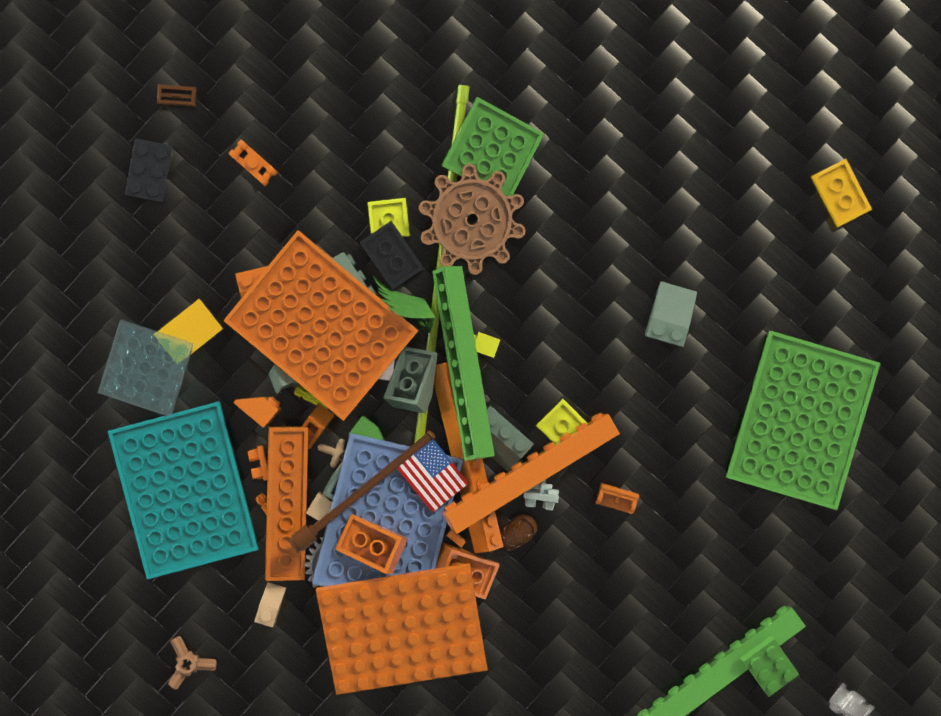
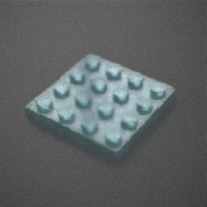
M120 320L98 393L171 417L194 343Z

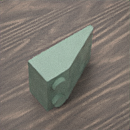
M660 281L644 336L684 347L697 292Z
M405 347L401 351L384 395V399L392 407L426 414L433 393L437 353Z

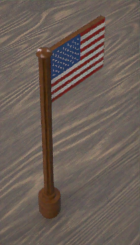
M428 430V433L313 526L310 525L308 527L305 524L291 535L292 538L288 541L296 552L304 551L318 540L316 535H318L322 528L395 469H398L432 512L465 487L468 481L435 442L434 433Z

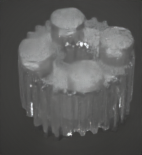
M844 683L829 700L831 703L829 708L835 713H842L845 716H868L875 708L871 704L867 706L864 703L866 699L856 691L852 690L849 692L846 690L847 685Z

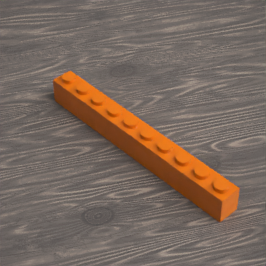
M448 362L436 365L434 387L451 456L463 459L460 473L468 481V484L460 490L462 497L469 492L475 493L479 490L478 487L488 482L482 459L464 461ZM495 511L469 526L475 553L490 552L503 547Z
M598 413L591 418L592 421L587 425L585 422L575 427V432L571 434L567 432L559 437L560 441L557 443L551 442L543 447L544 451L539 454L537 452L532 453L527 457L528 460L526 462L514 464L510 467L511 471L506 474L502 472L494 477L495 480L490 484L485 482L478 487L479 490L475 493L469 492L462 496V501L457 504L452 502L445 507L446 510L442 514L452 532L458 534L619 435L620 433L609 414Z

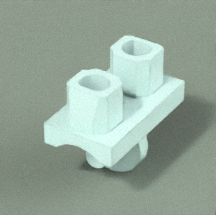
M545 479L524 492L525 506L535 507L536 500L544 501V509L553 510L555 503H558L559 490L552 489V484H545Z

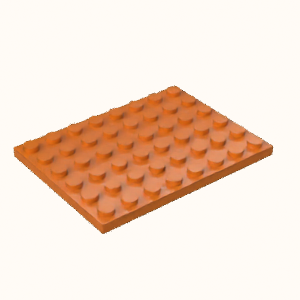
M297 230L223 320L343 421L419 331L405 318L391 312L388 309L390 306L299 230Z
M470 563L316 588L336 695L488 670Z

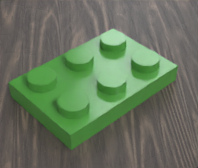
M772 635L740 658L768 697L799 675Z

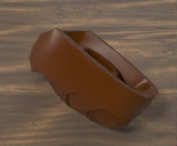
M521 514L507 522L500 529L503 547L511 551L531 540L537 532L535 520L529 515Z

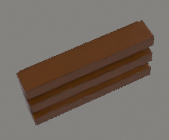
M158 84L157 104L196 107L197 87ZM162 89L191 91L192 95L162 93ZM161 97L191 99V102L161 100Z

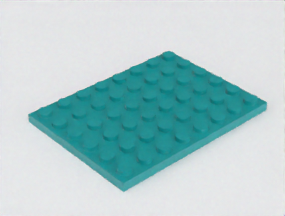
M220 401L108 431L147 579L259 550Z

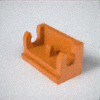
M601 483L595 503L633 514L639 494Z

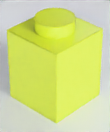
M478 332V335H474L477 352L494 358L500 339Z

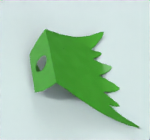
M373 275L376 283L382 288L379 290L383 293H379L387 299L382 300L392 306L388 307V309L403 317L422 318V320L417 322V326L423 331L430 333L435 317L426 300L392 290Z

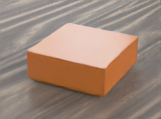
M451 529L446 534L447 537L461 548L466 543L465 538L460 534L453 533Z

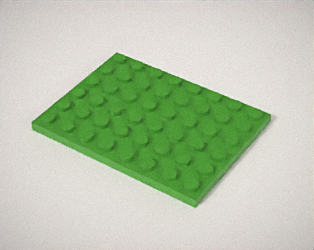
M769 331L726 478L837 510L880 363Z

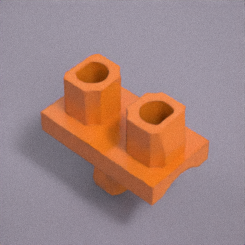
M265 445L257 446L256 449L248 451L249 461L260 460L261 467L251 469L253 479H263L265 481L268 478V460Z

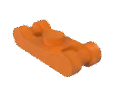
M240 140L237 143L238 146L228 154L266 186L269 183L268 180L278 172L243 140ZM245 150L248 154L243 159L239 155ZM264 167L267 171L261 175L259 172Z

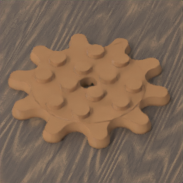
M466 164L462 169V178L458 182H451L445 175L436 177L435 185L440 192L439 198L436 201H422L419 205V211L424 215H428L433 222L431 228L421 234V241L426 245L440 243L442 245L443 254L440 257V264L443 267L452 266L457 259L463 258L468 263L469 272L477 275L482 271L484 258L488 256L494 257L499 263H506L510 258V254L505 248L506 240L510 237L521 238L525 235V227L515 223L512 219V213L522 207L524 199L518 194L505 196L502 193L501 188L505 181V175L502 172L496 171L488 180H481L477 176L476 167L473 164ZM470 214H475L477 217V221L473 225L467 222V216Z

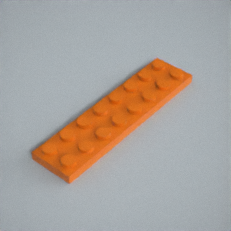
M269 427L266 581L305 580V550L296 552L288 540L292 538L291 535L306 524L308 427Z

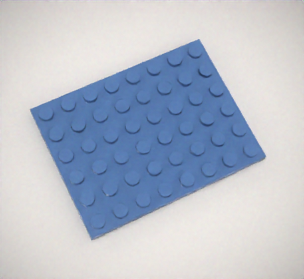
M350 433L330 511L410 446ZM447 455L460 472L463 459ZM395 469L326 525L312 583L321 586H331L435 569L447 524L442 512L446 510L445 507L452 503L454 496L432 512L398 469ZM351 514L409 538L393 574H385L335 550Z

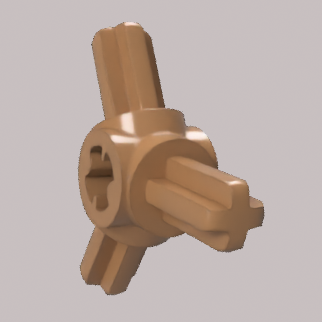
M180 636L171 640V644L178 656L176 658L178 663L175 666L177 670L168 683L170 687L178 689L185 677L190 676L192 672L197 673L198 670L214 671L216 669L217 663L215 659L199 658L192 651L188 652ZM186 659H187V662H188L189 660L192 662V664L190 665V667H189V665H187V666L184 665V662L186 661Z

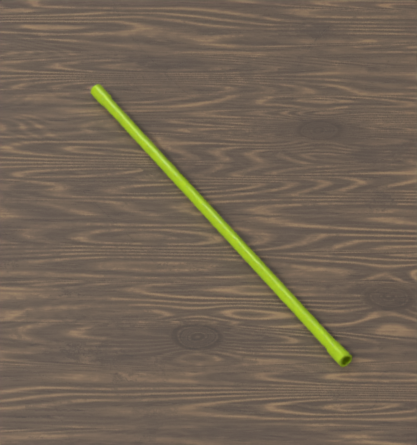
M458 85L452 144L465 120L469 86ZM448 171V179L451 182H457L458 175ZM440 243L436 270L443 267L440 264V257L443 254V247ZM434 284L431 311L435 321L431 332L428 333L426 351L432 352L436 350L440 319ZM428 409L426 414L418 412L414 443L425 435Z

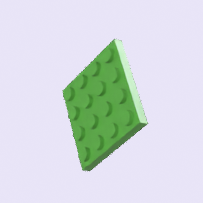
M476 97L441 166L462 177L463 167L466 164H473L476 167L477 176L481 180H488L494 172L500 171L505 175V181L501 188L502 193L505 196H512L544 133Z

